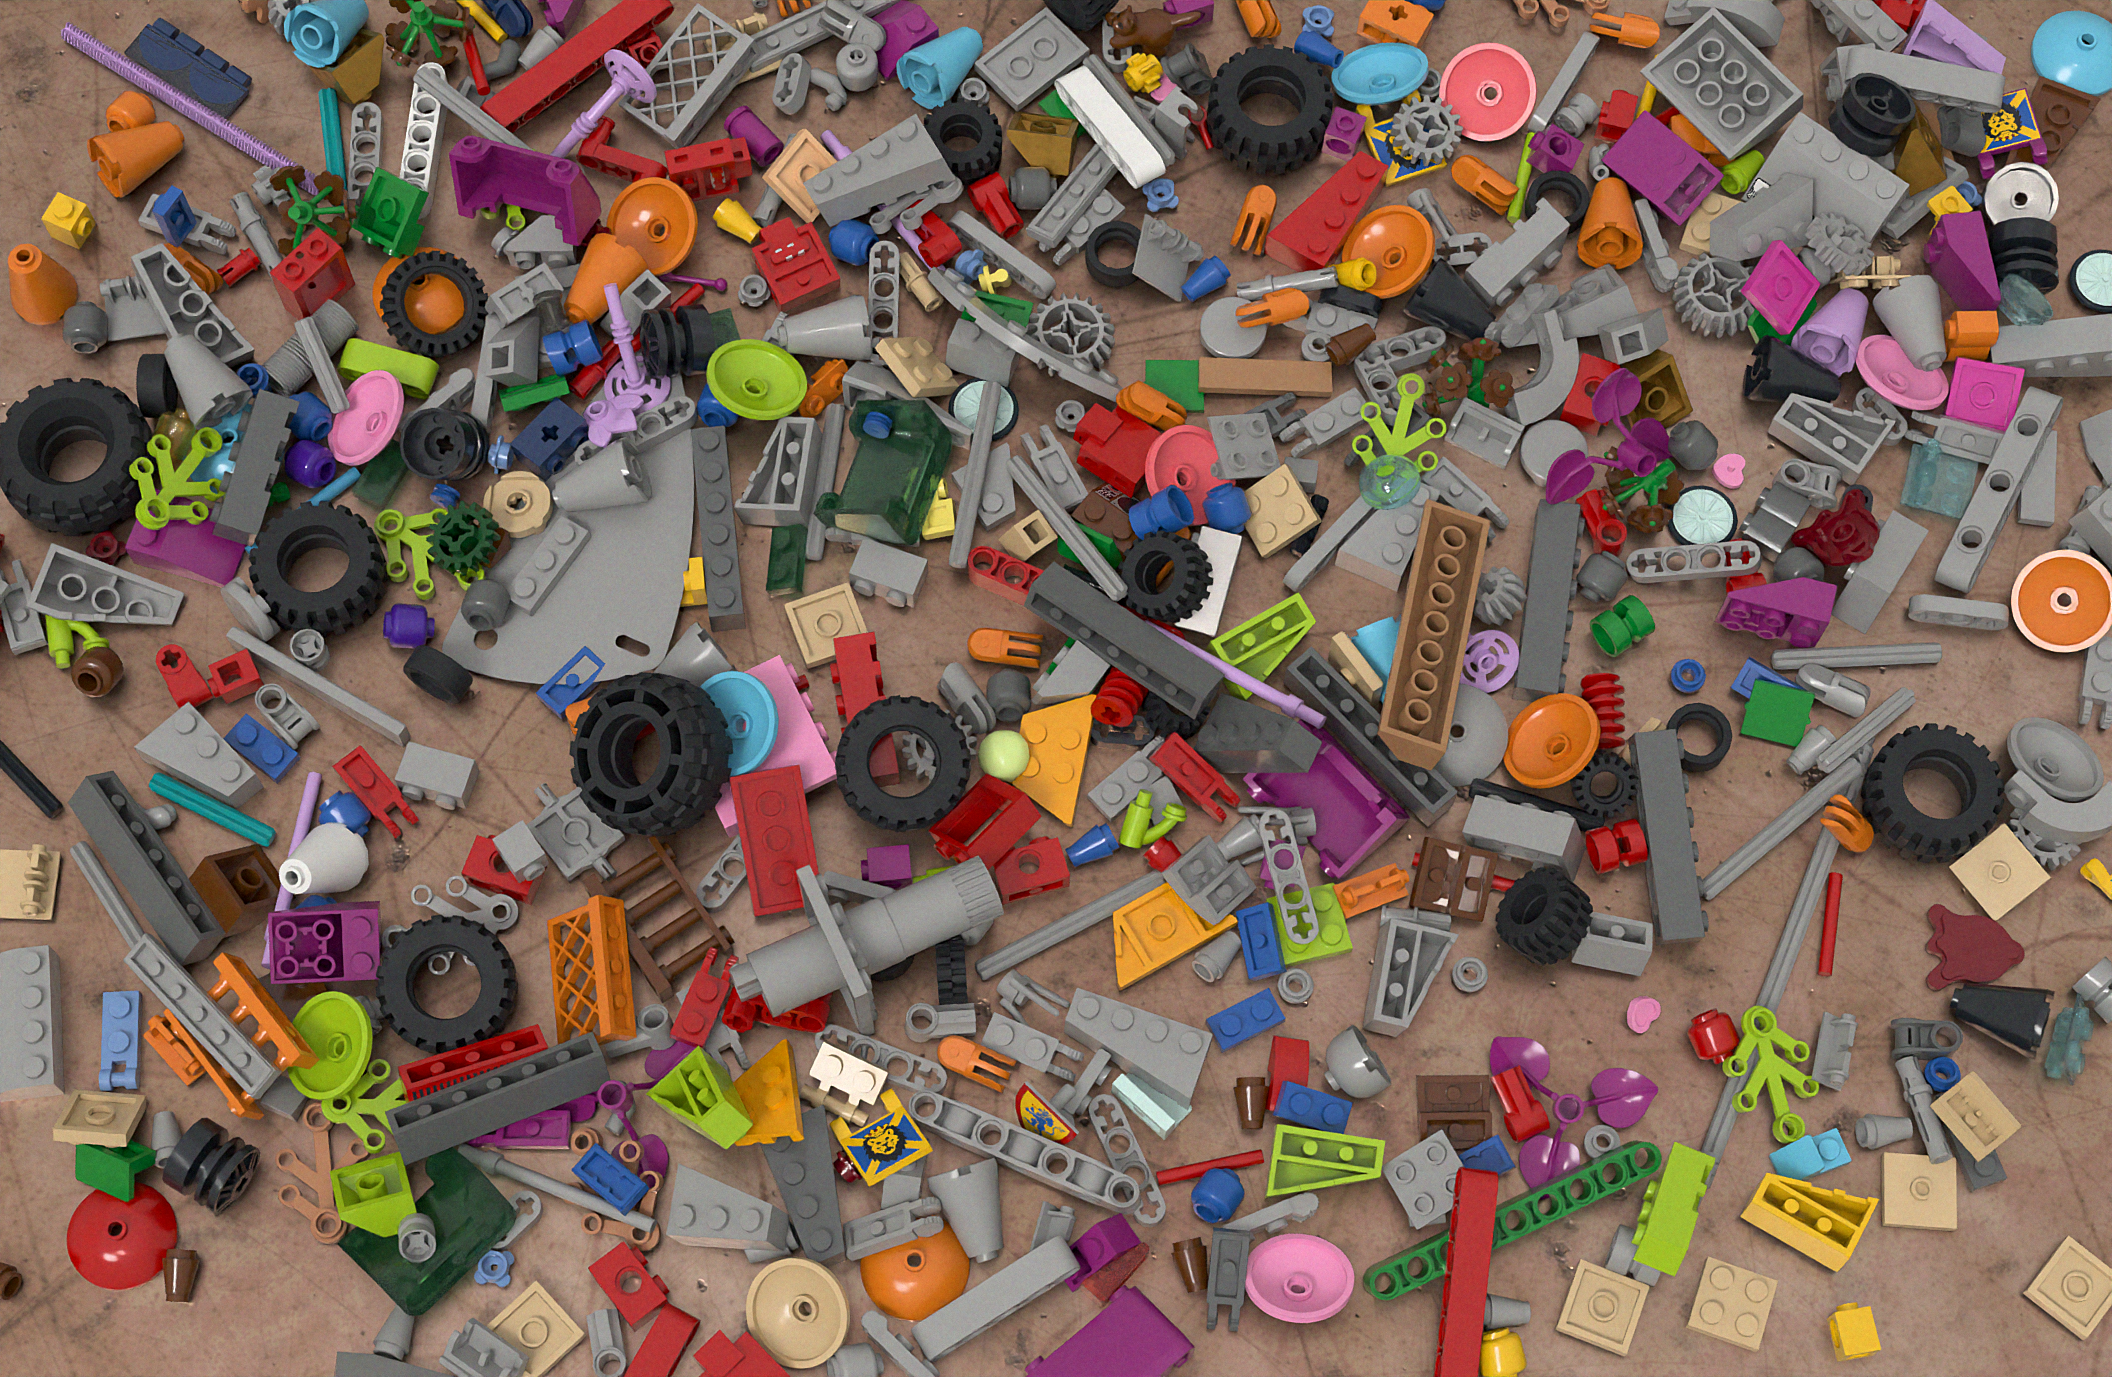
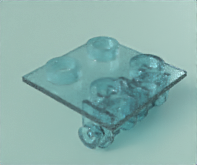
M1928 439L1926 444L1922 446L1913 444L1900 504L1962 520L1971 502L1979 462L1942 452L1940 442L1935 439Z
M2077 993L2074 1009L2064 1007L2062 1012L2057 1014L2055 1032L2052 1034V1038L2057 1042L2050 1043L2049 1047L2052 1050H2049L2044 1066L2049 1077L2059 1079L2062 1074L2067 1075L2070 1085H2074L2077 1074L2081 1075L2083 1073L2086 1055L2082 1053L2084 1042H2090L2094 1028V1022L2089 1019V1008L2085 1007L2082 995Z

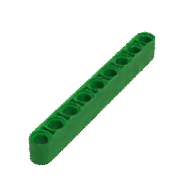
M1638 1140L1627 1142L1496 1205L1491 1251L1654 1173L1661 1165L1662 1156L1660 1150L1650 1142ZM1640 1148H1644L1648 1156L1646 1163L1642 1167H1638L1634 1160L1635 1153ZM1612 1163L1616 1171L1615 1177L1610 1182H1605L1602 1171L1607 1164ZM1580 1179L1583 1182L1584 1189L1579 1197L1574 1198L1570 1192V1185L1574 1180ZM1548 1194L1552 1202L1551 1208L1542 1214L1538 1209V1200L1541 1196ZM1511 1210H1516L1519 1214V1223L1515 1228L1509 1229L1505 1223L1506 1215ZM1450 1228L1370 1266L1363 1275L1365 1290L1378 1299L1390 1300L1445 1274L1446 1260L1442 1259L1440 1248L1449 1240ZM1418 1256L1422 1260V1270L1419 1274L1411 1276L1407 1269L1408 1263L1413 1257ZM1386 1272L1390 1277V1285L1386 1290L1378 1292L1374 1284L1375 1279L1380 1273Z

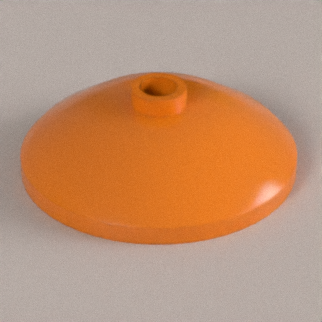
M650 177L630 184L618 195L610 209L606 227L611 229L612 235L618 237L615 243L624 248L627 244L635 248L648 265V270L656 277L671 272L687 258L696 240L698 219L694 203L682 187L667 179ZM665 226V232L660 236V230Z
M1390 205L1379 208L1366 215L1355 225L1344 245L1342 263L1361 257L1373 262L1377 272L1376 281L1371 287L1363 290V292L1376 295L1380 299L1397 296L1412 288L1427 272L1435 252L1433 228L1419 211L1411 207Z
M416 247L413 256L424 251L426 253L440 251V254H445L447 251L434 247ZM403 254L402 259L390 258L382 266L375 278L372 297L376 312L381 320V316L384 314L383 309H380V301L383 299L381 291L383 286L386 285V279L398 265L411 256ZM435 274L422 275L414 279L406 290L404 304L407 316L413 325L428 334L441 335L452 330L460 323L464 312L463 297L457 286L448 278ZM416 280H425L421 285L414 284Z
M2055 550L2042 554L2023 568L2014 583L2011 607L2015 622L2021 632L2031 642L2046 650L2074 652L2087 648L2100 640L2112 625V577L2099 561L2079 551ZM2063 593L2070 595L2071 603L2068 606H2061L2057 600L2059 595Z
M1558 693L1532 702L1516 716L1508 729V743L1503 756L1507 770L1518 782L1531 788H1550L1572 779L1584 769L1597 749L1600 738V723L1597 714L1584 699L1573 694Z
M942 1219L944 1228L938 1234L930 1237L918 1236V1239L861 1258L860 1273L865 1291L871 1301L887 1315L903 1321H923L962 1296L969 1278L970 1261L950 1224ZM911 1256H918L922 1260L921 1264L917 1267L909 1266L907 1261Z

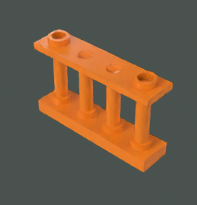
M222 952L213 961L221 973L219 975L220 980L207 993L217 1003L230 989L234 990L240 999L238 1000L239 1005L229 1015L232 1020L239 1026L249 1015H252L259 1022L257 1026L258 1031L250 1039L260 1049L269 1040L275 1043L279 1051L277 1052L278 1057L273 1063L282 1072L288 1066H298L310 1070L320 1060L244 960ZM167 1008L163 1013L171 1023L169 1025L171 1032L179 1039L185 1041L229 1100L227 1102L228 1108L240 1118L248 1117L260 1120L264 1114L254 1102L256 1099L252 1098Z

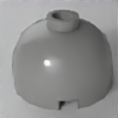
M1351 1025L1330 1042L1326 1049L1325 1057L1329 1070L1324 1074L1335 1091L1342 1088L1349 1096L1368 1098L1391 1085V1078L1375 1050L1371 1051L1366 1044L1368 1040L1355 1025Z

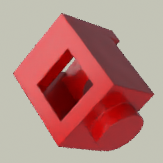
M1613 90L1610 101H1603L1594 138L1616 143L1632 125L1638 96L1629 94L1624 90Z
M247 648L208 665L213 676L207 679L215 698L222 696L226 704L256 692L260 687L264 686Z

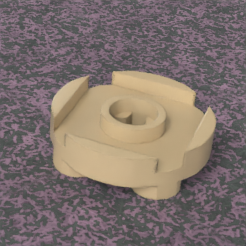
M526 471L510 472L501 476V481L496 483L494 487L491 485L487 489L483 508H486L493 514L492 518L499 523V527L508 531L509 537L522 538L532 534H540L545 530L546 523L553 511V498L546 484L539 480L538 476ZM522 498L524 504H526L524 508L515 511L514 508L510 507L511 504H516L517 499Z

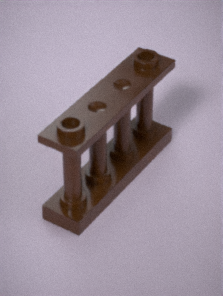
M652 836L648 839L653 854L610 882L605 880L601 883L595 874H592L582 882L590 898L596 895L617 898V893L661 865L673 880L672 882L628 910L624 908L628 953L660 1001L664 1003L674 996L671 984L675 982L674 978L703 960L710 947L720 948L726 959H729L733 955L730 945L735 942L724 925L719 928L674 865L673 861L677 858L668 843L665 841L660 844L657 838ZM679 893H682L692 909L648 938L643 936L639 939L632 929L636 926L635 922ZM698 921H701L711 937L669 965L665 966L662 964L658 967L651 957L656 954L654 950Z

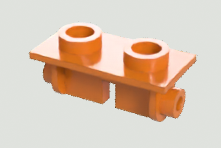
M837 359L827 360L825 365L811 376L814 384L810 385L807 383L804 400L797 409L801 417H816L843 392L842 379L849 370L843 359L840 361Z
M1392 863L1336 884L1332 888L1347 919L1408 896L1405 883L1409 882V875L1405 869L1399 870L1396 863Z
M157 1014L148 1021L147 1024L150 1026V1029L143 1034V1037L189 1087L206 1072V1069L185 1041L179 1039L171 1032L169 1028L171 1023L166 1016L161 1017Z

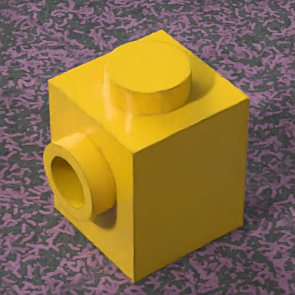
M57 192L41 218L52 238L79 250L96 224L87 204Z

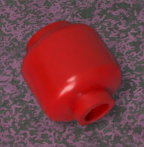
M1715 1008L1691 1019L1692 1025L1688 1028L1687 1035L1698 1058L1701 1060L1712 1059L1714 1064H1719L1727 1057L1734 1055L1732 1050L1739 1045L1741 1040L1729 1014L1725 1012L1718 1013V1010Z

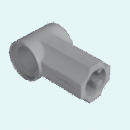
M927 1003L914 1004L906 1014L905 1033L909 1039L920 1043L926 1042L931 1038H945L951 1035L975 1036L976 1016L974 1003L934 1006ZM917 1016H924L930 1021L931 1025L927 1029H917L912 1024V1019Z
M650 1004L640 1011L638 1017H635L637 1038L628 1041L615 1040L605 1044L610 1058L649 1046L654 1050H665L676 1042L675 1039L670 1038V1031L674 1023L663 1005Z
M603 1309L586 1315L593 1354V1369L596 1376L623 1377L629 1368V1364L626 1358L618 1309ZM610 1360L621 1362L620 1368L615 1374L606 1375L602 1373L606 1362Z

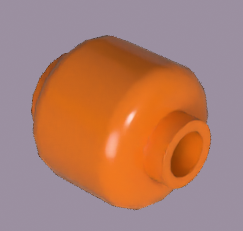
M124 91L106 109V123L111 132L153 124L156 118L151 99L147 95L135 91Z

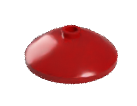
M134 1182V1199L128 1202L96 1189L78 1205L69 1222L67 1249L70 1260L80 1275L95 1286L113 1291L138 1288L152 1281L163 1271L162 1258H166L167 1249H176L179 1233L177 1218L168 1200L156 1189L146 1184ZM116 1225H122V1232L118 1236H112V1228Z

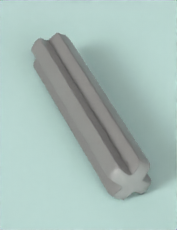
M312 317L300 319L294 323V327L329 409L333 414L344 412L350 408V403Z

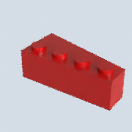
M1359 151L1267 234L1264 254L1297 272L1328 268L1329 265L1334 264L1343 251L1344 245L1355 225L1364 218L1383 189L1389 166Z
M874 631L833 638L836 663L830 664L833 684L840 683L842 695H836L835 699L838 716L845 715L847 726L860 710H864L871 703L879 699L880 701L886 699L883 693L884 687L880 661L877 660ZM842 727V728H841V733H842V734H843V732H844V730H845L846 727ZM892 733L882 737L875 744L870 755V772L878 787L900 784Z

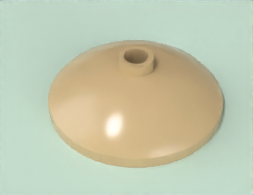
M788 1257L769 1264L755 1277L747 1295L746 1319L752 1337L777 1363L790 1368L804 1369L827 1361L842 1346L849 1330L850 1308L841 1283L829 1269L808 1258ZM805 1302L811 1305V1313L806 1311Z

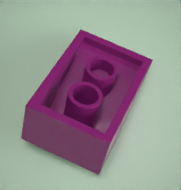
M1981 211L1941 215L1936 227L1932 229L1928 242L1924 244L1923 248L1924 259L1926 263H1930L1932 275L1962 311H1995L2002 299Z
M155 489L156 495H158V493L161 490ZM174 497L169 505L189 506L194 501L185 497ZM208 508V517L198 525L191 524L186 519L169 520L163 528L151 530L144 527L136 519L125 549L134 564L223 587L236 577L247 545L213 535L215 523L209 521L212 509ZM192 509L193 513L200 517V513L196 509ZM148 510L149 513L153 517H155V514L152 511Z

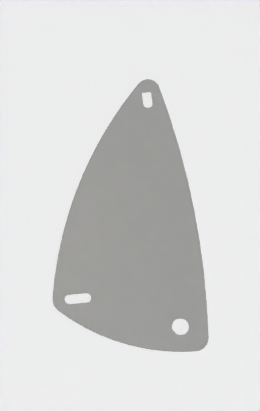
M641 349L635 353V356H642ZM637 363L638 367H643V363ZM679 369L678 375L670 378L671 391L667 400L676 396H685ZM646 375L645 379L647 384L650 385L651 378L649 375ZM614 379L612 386L615 397L620 395L616 387L617 379ZM656 379V388L660 389L661 379ZM622 380V388L624 391L627 389V385L625 383V380ZM604 386L588 406L599 400H607ZM648 395L642 397L644 400L643 404L652 400ZM682 408L677 410V414L681 418L687 415ZM667 415L663 416L666 425H670L671 423ZM649 422L644 426L643 432L655 434L659 431L661 425L658 422ZM691 428L634 456L639 465L645 464L651 483L652 494L648 497L650 500L644 503L567 512L564 508H559L554 501L552 490L555 489V482L578 466L575 452L566 460L564 467L559 473L552 474L546 482L539 477V480L546 484L553 498V511L546 523L545 530L540 534H532L522 538L509 537L511 549L492 569L482 566L486 579L496 580L507 589L561 516L588 530L591 535L590 540L533 617L510 604L503 623L493 629L498 636L497 643L488 650H482L476 647L474 643V637L479 630L468 625L461 613L460 607L443 642L442 652L467 670L495 678L534 684H545L584 646L605 663L593 682L617 679L625 675H634L658 667L666 657L675 628L684 590L683 571L688 569V558L690 555L694 514V463ZM593 454L587 455V460L591 458ZM521 499L515 511L525 507L526 504H524L523 499ZM665 596L667 598V601H661L659 599ZM620 635L628 636L648 645L650 652L644 657L618 647L615 643L616 638ZM585 655L556 684H566V677L569 674L578 675V684H583L599 667Z

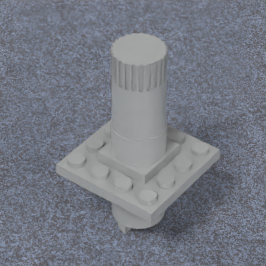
M979 856L882 898L872 899L845 912L840 902L831 905L827 895L829 892L821 873L814 876L810 865L796 870L805 915L810 927L746 954L748 961L739 964V962L734 964L729 969V973L741 1002L762 994L773 1018L839 989L859 1034L868 1036L875 1033L873 1021L878 1019L873 1002L874 996L871 991L873 988L870 975L904 961L908 956L1000 917L1004 914V910L992 878Z

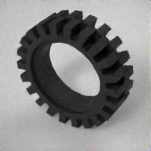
M424 251L404 260L386 279V285L383 286L381 291L383 299L380 301V309H383L384 312L381 316L383 323L387 322L389 326L387 332L389 335L392 336L394 334L398 339L396 343L401 347L403 345L408 347V352L413 354L421 353L422 356L427 358L431 356L439 358L449 354L452 355L475 340L479 335V331L483 329L485 325L484 318L488 315L484 308L488 301V293L483 292L482 288L485 286L483 280H478L475 276L478 272L474 267L469 269L465 265L467 261L463 258L457 260L453 258L454 254L449 252L440 254V251H431L430 253ZM435 274L448 278L457 286L463 297L464 312L459 325L453 331L434 335L423 332L413 325L407 316L404 298L408 286L414 279L422 275Z

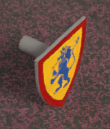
M1026 1081L1015 1097V1109L1021 1127L1061 1145L1072 1141L1079 1131L1059 1111L1076 1095L1075 1089L1071 1085L1065 1084L1048 1102Z

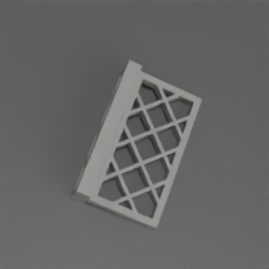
M697 3L645 69L653 80V75L657 70L669 68L670 82L655 84L657 91L671 89L673 103L656 106L654 99L650 103V107L636 109L630 105L634 98L626 94L619 101L618 105L669 141L674 148L687 147L761 54V50L752 37L746 33H740ZM700 16L709 20V32L693 34V24ZM730 35L737 40L729 50L718 51L717 37ZM711 39L713 52L696 55L694 42ZM689 43L690 57L673 59L674 48L678 44ZM714 60V70L711 74L698 77L697 63ZM691 64L693 78L676 81L674 67ZM694 85L695 94L687 101L678 102L677 88ZM674 110L675 119L667 129L658 125L657 113Z

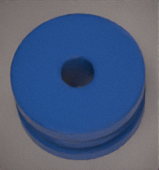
M870 412L866 416L863 430L873 437L886 438L889 435L893 422L882 413Z
M436 484L430 499L445 508H448L450 504L456 507V503L461 495L450 486Z

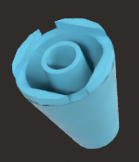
M318 0L300 4L286 16L284 22L285 38L287 42L291 40L296 49L293 53L301 61L313 67H325L334 63L341 56L368 20L369 9L364 0Z
M961 27L907 51L896 64L897 75L904 89L909 87L916 94L912 99L927 109H933L937 105L939 107L944 106V101L951 99L982 53V38L976 30L969 27Z
M1399 614L1395 620L1392 616L1356 630L1358 635L1351 637V642L1383 682L1380 696L1382 704L1384 702L1402 614Z

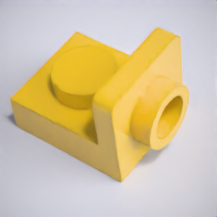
M1950 186L1940 192L1927 203V207L1936 216L1934 218L1936 223L1933 228L1936 227L1941 215L1973 211V208L1954 186Z
M702 557L688 558L689 571H683L684 590L680 607L708 604Z

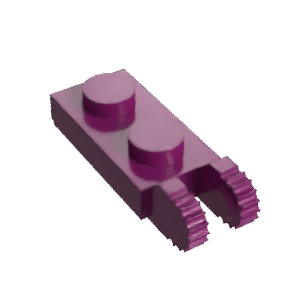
M546 1110L496 1130V1135H481L471 1139L468 1145L480 1148L497 1147V1149H570L572 1113L568 1110Z

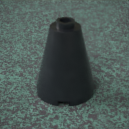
M1439 258L1427 277L1417 287L1403 309L1407 316L1470 342L1476 338H1484L1485 330L1496 319V316L1451 265L1442 258Z
M1764 335L1754 347L1751 355L1757 356L1753 366H1746L1744 373L1743 394L1752 401L1785 403L1789 395L1794 393L1830 403L1838 398L1841 391V382H1838V375L1776 337Z
M1964 983L1962 989L1955 988L1950 1008L1956 1010L1955 1017L2020 1054L2035 1060L2037 1052L2031 1048L2032 1045L2040 1047L2051 1011L2049 1008L2050 1003L2045 1001L2046 998L2053 1000L2055 991L2042 988Z

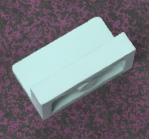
M1122 1073L1112 1083L1111 1093L1163 1140L1168 1137L1192 1110L1191 1105L1186 1110L1178 1105L1176 1101L1156 1091L1133 1074L1128 1073L1125 1076Z

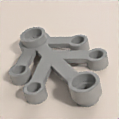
M955 177L956 180L946 184L942 180L929 185L930 190L917 194L915 191L899 196L897 197L898 202L892 203L883 211L873 214L869 223L876 234H883L890 230L892 226L890 220L901 213L900 220L906 230L917 229L922 224V215L938 203H951L960 196L963 191L961 180ZM923 199L915 207L906 209L917 200Z
M452 876L447 880V893L453 897L462 896L481 908V910L465 913L433 894L431 888L426 885H417L411 891V900L414 904L427 906L444 917L457 915L463 916L470 921L474 920L480 924L485 923L484 927L493 932L494 935L498 929L511 927L518 917V906L510 896L496 894L488 897L469 886L467 881L461 876ZM454 880H461L463 883V890L460 893H453L450 889V885ZM419 889H426L429 896L425 902H418L415 895ZM504 905L506 907L507 914L504 918L498 919L494 916V908L496 906ZM391 925L386 928L382 934V945L386 949L387 946L391 948L392 944L389 941V937L392 933L400 932L401 930L406 932L410 928L406 929L401 925ZM441 952L431 956L428 961L429 970L436 975L447 973L451 966L450 960L455 952ZM463 955V959L467 964L476 966L468 957ZM438 957L446 961V967L442 971H436L433 967V961Z

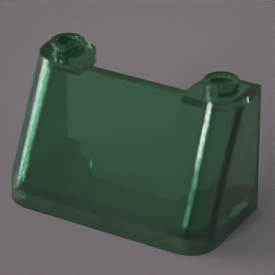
M857 400L853 413L849 418V429L854 438L859 442V446L840 496L835 492L823 493L816 504L813 514L825 526L896 545H914L921 534L951 453V433L925 400ZM868 413H882L892 420L893 424L888 437L876 438L863 430V424Z
M454 1147L430 1155L427 1158L425 1172L434 1184L415 1202L417 1213L429 1216L435 1226L436 1249L429 1259L419 1263L410 1262L400 1254L398 1234L382 1237L358 1226L337 1243L409 1316L422 1315L428 1311L511 1230L516 1220V1211L509 1201L477 1167Z

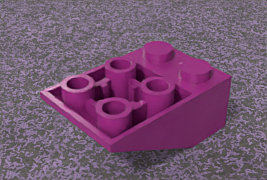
M1646 110L1639 115L1601 159L1605 165L1644 199L1647 198L1648 203L1673 225L1680 226L1724 177L1700 153Z
M1801 577L1728 592L1714 622L1723 624L1725 628L1734 631L1744 629L1755 632L1761 638H1779L1790 641L1796 647L1815 648L1830 623L1837 585Z
M380 901L342 902L268 912L271 984L379 979L376 977L378 966H382L383 963Z

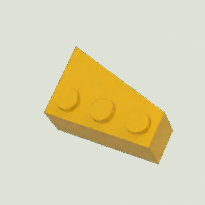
M1766 1173L1755 1187L1740 1217L1838 1272L1850 1259L1879 1199L1869 1196L1867 1199L1847 1195L1845 1194L1846 1191L1834 1188L1833 1191L1813 1187L1812 1183Z

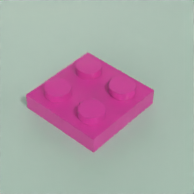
M1782 240L1772 241L1741 289V293L1780 335L1790 334L1821 284Z
M1956 356L1943 415L2006 432L2016 412L2025 369Z

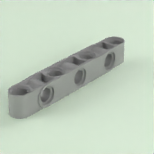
M2033 386L2028 388L1939 564L1935 576L1936 582L1967 594L1971 591L2060 414L2064 400L2063 397ZM2023 431H2032L2035 434H2033L2032 436H2024L2020 433H2022ZM1997 486L2007 488L2003 492H1996L1992 489ZM1968 542H1976L1979 544V546H1977L1976 548H1967L1964 546V544Z
M918 1091L913 1094L909 1101V1112L919 1127L987 1159L995 1158L996 1162L1084 1201L1101 1205L1117 1213L1131 1214L1141 1204V1192L1136 1180L1098 1160L968 1104L949 1099L933 1091ZM930 1102L936 1105L932 1115L928 1117L918 1115V1109L922 1104ZM995 1130L1001 1133V1139L995 1145L983 1143V1137L987 1132ZM1060 1158L1067 1161V1168L1060 1174H1054L1048 1170L1049 1164L1055 1159ZM1122 1187H1128L1134 1191L1133 1198L1125 1203L1118 1202L1114 1198L1117 1190Z

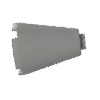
M1929 275L1905 277L1898 280L1900 286L1892 290L1889 289V286L1883 288L1874 297L1872 303L1876 314L1913 366L1925 372L1938 369L1947 357L1939 286Z
M854 294L783 319V326L777 327L779 346H785L787 353L855 361L869 360L871 355L870 336L867 337L869 319L864 297L861 294Z
M180 333L166 343L167 348L164 351V355L190 421L197 430L219 425L222 423L221 416L229 411L234 416L253 397L250 386L193 335L185 336L183 333Z
M627 437L617 439L555 482V489L552 490L556 505L559 508H564L567 512L638 504L650 500L648 497L651 496L652 490L645 464L639 465L634 457L639 451L631 439Z
M696 621L687 629L653 673L685 679L694 686L700 687L714 675L738 670L734 664L731 666L726 660L728 656L706 629L704 627L701 628L699 622Z
M995 1158L927 1178L929 1189L935 1198L940 1199L941 1210L968 1258L976 1256L977 1263L998 1257L997 1250L1003 1248L998 1164Z

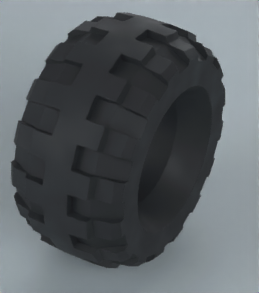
M71 378L54 380V385L46 388L38 385L27 391L29 397L20 403L16 400L6 413L8 417L6 422L0 423V487L8 501L25 520H29L37 528L48 533H57L59 531L64 536L80 537L84 536L87 531H94L95 534L111 529L110 524L119 519L124 522L134 514V507L142 500L139 482L129 472L130 465L139 457L149 459L154 466V471L151 474L152 479L154 474H157L158 469L156 457H153L147 450V443L154 436L142 412L124 392L115 386L113 388L104 386L99 380L81 378L80 382H73ZM83 440H94L107 445L104 461L90 476L73 482L57 481L49 477L52 461L66 446ZM137 465L142 473H146L141 465Z
M639 672L637 675H625L615 679L613 683L608 684L607 689L602 688L588 701L589 709L587 712L579 715L574 726L578 729L575 741H570L569 755L574 758V768H571L570 771L573 783L576 784V787L582 789L579 794L580 798L590 812L596 813V816L601 818L602 823L612 829L621 830L629 834L667 836L676 834V831L680 829L691 828L705 817V810H712L722 797V793L719 792L722 784L729 782L732 768H728L729 754H733L732 739L726 736L725 729L728 728V723L721 709L715 707V702L711 699V696L701 687L694 686L688 680L671 675ZM651 723L659 737L660 758L653 775L641 785L633 771L632 753L637 736L644 727Z

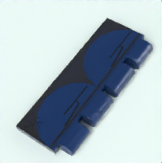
M161 17L153 25L147 24L124 51L127 57L173 87H176V89H179L188 97H192L191 99L201 103V106L204 105V108L208 107V109L214 111V114L217 113V116L221 115L220 118L228 119L249 94L247 88L252 82L251 76L234 65L230 66L228 61L210 49L204 50V45L184 32L180 33L178 28Z

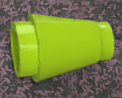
M1751 150L1749 153L1725 165L1721 170V173L1724 175L1720 180L1721 186L1731 194L1746 191L1764 165V156L1757 150Z

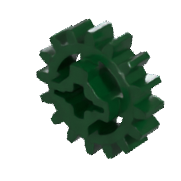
M460 501L459 509L450 504L448 505L447 515L437 514L440 522L438 525L430 524L429 526L434 531V535L426 537V541L432 545L427 552L435 558L433 562L452 575L457 571L462 576H466L468 568L478 572V563L481 561L486 564L490 563L487 557L488 553H497L498 551L492 544L494 541L501 539V536L494 531L499 527V523L492 518L493 514L486 508H482L476 502L468 505L465 501ZM474 520L479 522L481 528H477L478 525L474 523ZM446 549H449V552L453 554V557H450L448 555Z

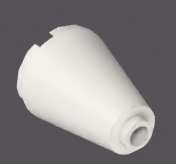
M328 822L314 828L281 865L279 870L281 884L287 891L294 894L333 893L350 890L361 882L360 880L369 865L368 850L363 839L358 833L353 834L349 829L345 828L347 825L342 823Z

